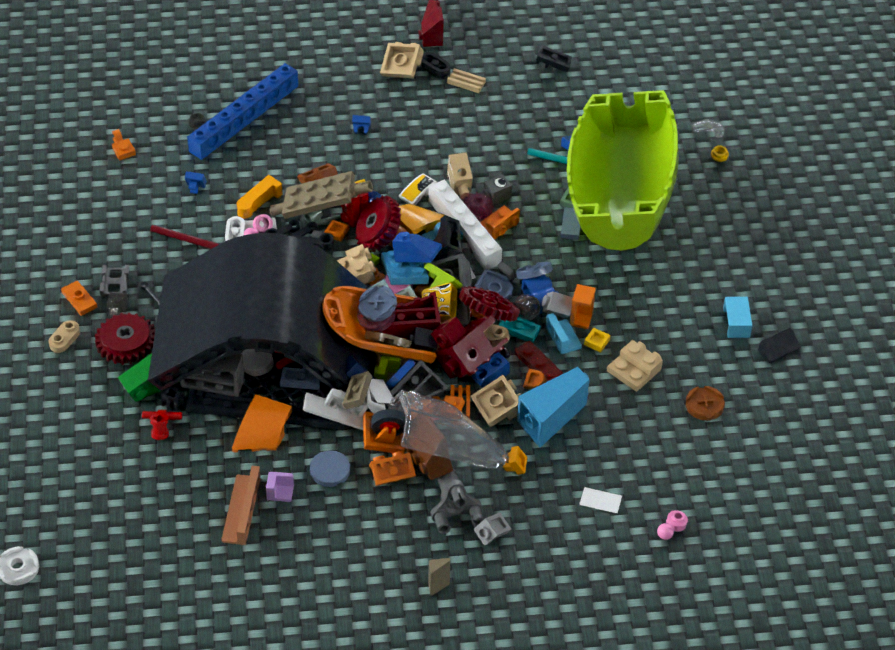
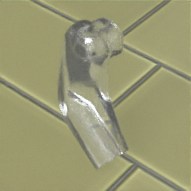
M706 119L691 123L693 131L714 132L717 138L724 135V126L713 120Z

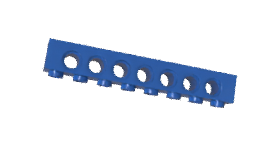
M284 63L187 136L189 152L201 160L297 88L298 71Z

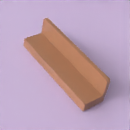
M251 466L249 476L236 475L222 535L223 543L246 545L261 480L260 466Z

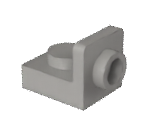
M501 513L485 518L474 528V531L484 545H488L495 538L505 535L511 530Z

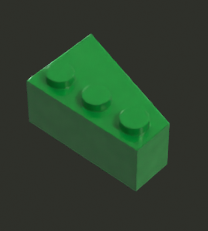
M152 353L118 377L135 402L162 391L148 381Z

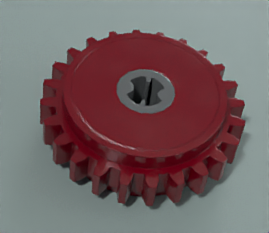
M382 195L380 198L377 197L376 200L371 201L364 208L356 225L358 245L363 244L364 248H369L370 253L371 251L375 253L376 250L380 251L381 248L392 241L398 231L401 220V208H399L400 204L397 203V200L387 195Z
M128 312V314L120 313L117 316L113 315L111 319H106V323H101V328H97V334H95L97 351L101 353L102 358L106 357L108 362L112 360L114 364L121 363L124 365L129 363L131 365L132 362L138 363L140 359H144L147 354L152 353L151 349H153L156 330L154 324H151L149 319L145 321V316L139 317L138 313L133 315Z

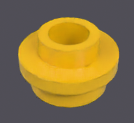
M715 146L711 151V158L715 161L723 162L728 159L729 153L724 146Z

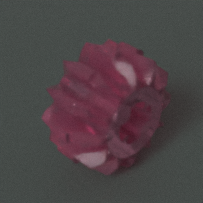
M477 191L475 194L469 193L464 198V204L479 221L492 214L493 201L489 195L485 196L484 192L478 194Z

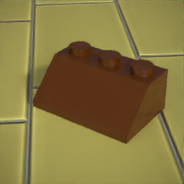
M422 410L418 411L404 435L406 439L404 447L406 452L412 455L414 463L416 465L419 464L421 472L427 474L433 480L452 472L453 467L444 436Z

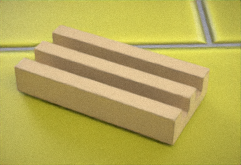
M454 68L453 73L447 79V83L479 93L486 83V78Z

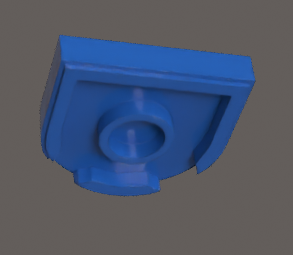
M408 359L385 383L389 391L416 364L412 359Z

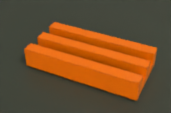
M451 385L450 396L458 393V397H462V393H466V415H462L461 410L458 418L450 417V420L470 421V385H466V388H462V385L454 388V385Z

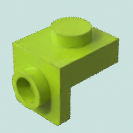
M382 355L379 366H375L374 377L382 379L386 383L388 372L396 373L401 368V359Z

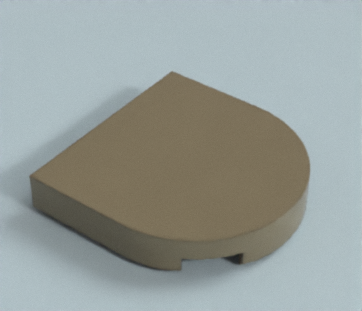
M366 331L365 339L385 345L410 348L412 341L384 333Z

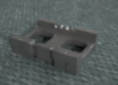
M102 265L101 297H126L129 265H125V268H107L106 265ZM112 271L122 272L120 278L109 277ZM110 285H119L120 291L108 292V287Z

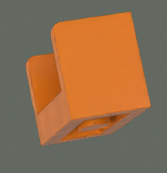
M577 284L572 299L571 326L583 329L589 328L594 310L596 288Z

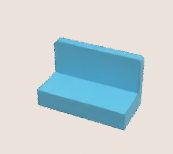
M554 313L547 315L546 329L560 354L582 348L581 342L567 319L558 321Z

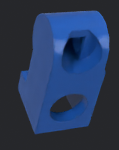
M498 352L492 355L491 360L487 363L480 364L477 367L478 371L472 374L471 377L483 388L500 376L504 375L505 377L510 374L509 361Z

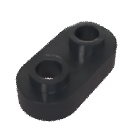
M431 52L423 54L421 61L423 68L439 77H445L450 74L449 62Z

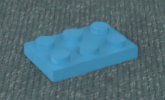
M393 250L382 252V262L391 285L428 284L429 276L426 269H424L423 263L395 262Z

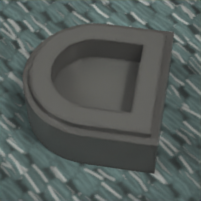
M501 261L497 265L500 274L508 277L510 281L516 278L515 272Z

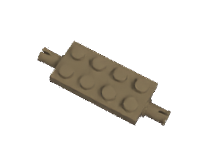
M350 171L287 187L284 202L270 205V214L273 217L282 214L286 219L350 203L351 198L372 192L373 185L370 180L355 184V175Z

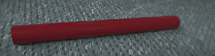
M152 225L150 228L151 232L209 249L219 245V243Z

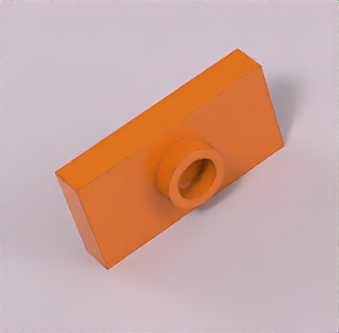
M78 280L61 288L62 294L81 316L98 308L95 300Z

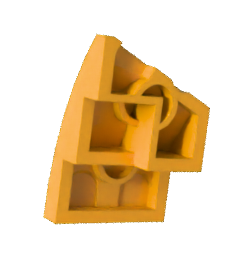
M405 204L399 206L401 208L400 225L411 234H418L422 230L426 232L431 231L440 222V218L444 216V214L416 205Z

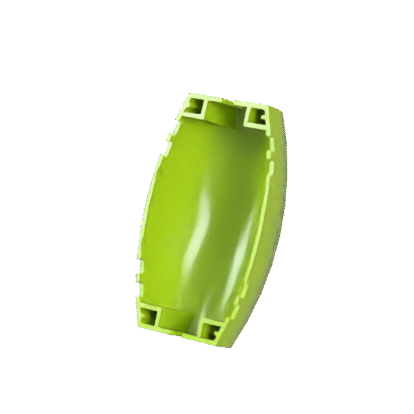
M664 90L634 92L635 104L633 106L625 105L623 93L592 94L583 108V115L579 116L577 120V127L573 130L567 155V180L574 212L581 229L590 241L606 249L620 251L633 249L649 240L657 229L672 195L679 163L678 133L674 112Z

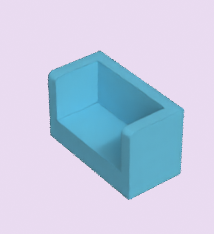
M725 297L723 311L727 312L728 318L727 337L750 338L752 320L748 297Z

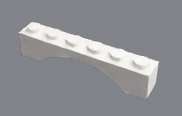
M445 180L430 185L429 202L438 213L459 220L460 230L468 241L476 260L484 270L485 268L489 270L496 267L502 261V248Z

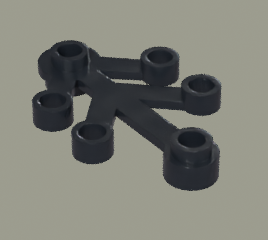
M292 220L288 225L279 230L270 228L265 231V233H278L282 235L292 232L293 234L288 236L308 241L320 246L324 250H329L334 245V238L330 233H323L319 238L303 237L308 233L312 234L313 230L318 231V226L315 222H309L300 229L299 222Z

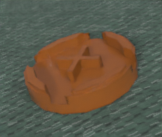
M698 386L690 390L686 396V409L689 414L697 419L713 420L718 418L724 411V397L721 392L713 387L704 386V388H699Z

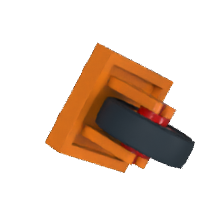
M385 409L375 414L365 411L363 414L364 449L388 453L405 451L404 432L407 429L406 415L395 409Z

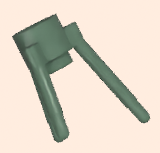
M321 210L304 214L308 223L315 222L317 226L324 222L341 218L340 215L321 219L323 216Z

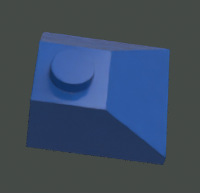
M409 232L399 233L392 241L395 262L431 263L442 248V244L417 234H409Z

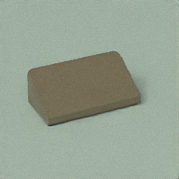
M450 558L429 560L428 585L430 596H433L450 584Z

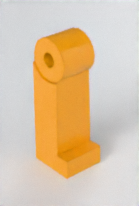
M270 175L266 176L237 201L238 216L248 219L252 217L254 211L273 196L276 198L282 196V183Z

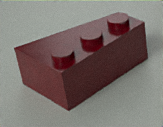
M436 291L431 292L429 296L423 298L416 297L411 302L397 304L395 311L390 317L379 321L380 333L408 338L409 333H412L415 327L435 330L441 324Z

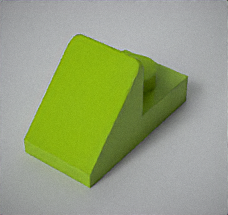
M426 263L424 269L429 272L428 276L434 280L430 288L450 282L456 289L462 287L463 284L455 277L435 265Z

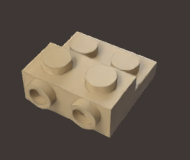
M388 43L380 74L386 77L414 78L417 66L421 65L424 54L423 49L417 43Z
M363 244L345 251L347 256L337 260L363 284L376 280L374 275L376 268L373 261H370L372 255L369 248H364Z
M632 340L620 350V355L607 366V372L637 392L661 371L663 360L657 352L651 353L647 350L644 343L640 341L637 343Z
M504 375L470 396L490 428L506 417L511 420L518 413V398L521 394H515L516 386L511 379L507 381Z

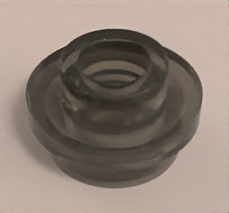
M195 113L190 116L188 123L191 128L198 129L206 123V119L202 114Z

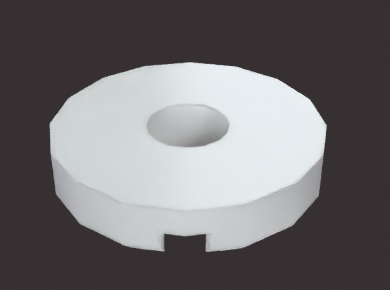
M18 546L9 548L0 555V579L3 582L18 586L28 583L37 575L39 562L33 550L29 548L27 550ZM16 563L23 564L20 568L12 567Z

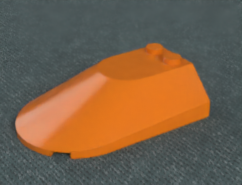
M339 286L326 294L322 304L324 316L331 328L347 342L383 356L412 359L414 361L422 360L427 363H433L437 355L435 352L385 345L365 339L366 331L380 333L379 321L371 322L364 319L358 309L360 296L368 289ZM394 294L397 298V304L402 302L405 304L413 301L415 298Z

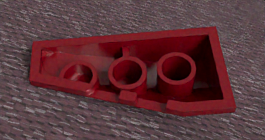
M429 0L421 22V30H418L419 40H422L423 47L443 46L444 19L440 1Z

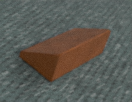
M327 163L299 174L297 178L303 184L338 175L336 166Z

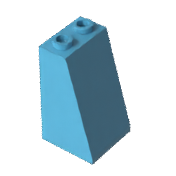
M579 367L519 396L517 421L538 447L543 446L587 405L590 380L588 375L582 372Z

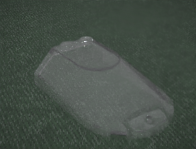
M402 390L392 398L388 409L399 410L406 415L401 441L402 447L481 467L497 468L499 464L505 465L509 456L504 446L453 405L438 399L422 396L415 391L407 392Z

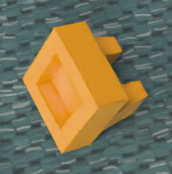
M519 446L511 447V451L505 454L504 458L508 463H504L503 468L506 472L515 471L518 475L525 474L528 457Z

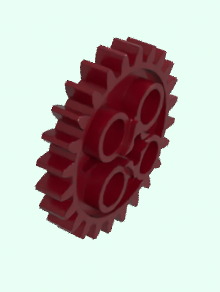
M464 286L459 295L460 301L464 302V305H468L470 309H475V312H479L484 316L492 315L497 320L501 319L504 322L506 320L509 322L515 321L520 313V309L514 305L515 303L509 302V299H505L502 295L488 289L486 291L481 287L479 289L476 286Z

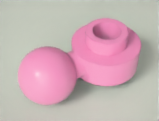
M266 214L256 216L253 220V228H247L244 231V235L265 233L267 229L273 226L271 217ZM260 221L264 223L263 227L259 225Z
M671 511L667 516L666 523L658 527V536L663 540H668L673 536L674 531H683L688 522L687 516L681 511Z

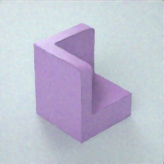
M269 472L266 485L267 500L291 502L294 489L293 474Z

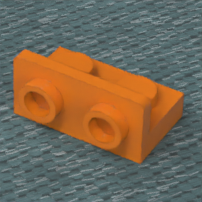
M503 205L480 223L495 240L519 223L520 209L516 208L511 211Z
M404 451L393 453V457L385 458L383 455L373 458L369 467L372 469L375 485L380 486L416 477L411 454H404Z

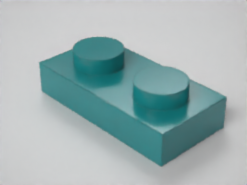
M520 317L515 321L509 322L506 320L504 322L501 320L499 326L505 327L508 330L509 335L532 344L541 331L540 325Z

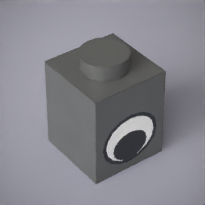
M502 174L484 181L482 193L484 198L493 206L511 198L512 185Z

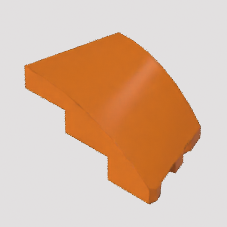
M256 394L239 427L232 446V452L237 453L238 450L251 449L252 452L277 450L285 436L284 425L292 413V406Z

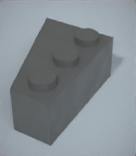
M420 360L390 390L397 404L385 403V408L404 412L408 405L416 406L422 399L426 397L432 398L449 387Z

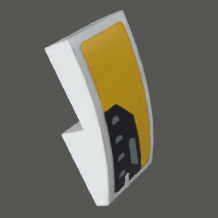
M422 173L400 193L399 198L408 204L416 205L423 196L427 197L429 195V186L437 183V181Z

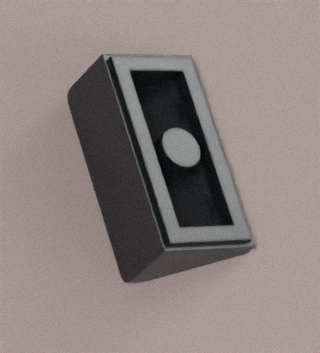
M788 328L762 340L759 343L758 351L768 363H771L801 349V346L793 330Z

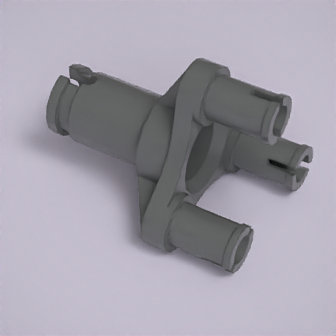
M454 469L452 472L437 478L442 492L441 502L431 510V517L436 522L437 530L440 534H446L451 530L448 517L468 514L472 519L474 527L485 519L482 513L481 502L467 494L463 482L458 479Z

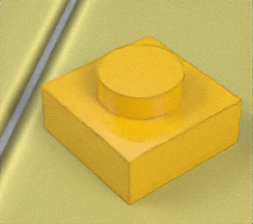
M593 328L585 338L584 345L601 353L610 341V335Z

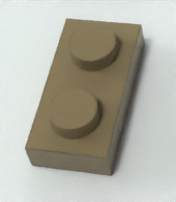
M369 371L351 377L342 403L346 409L359 407L364 404L372 380V375Z

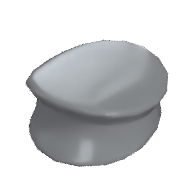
M246 349L241 353L243 354L244 371L249 375L260 376L266 374L274 366L271 353L255 352L254 349Z

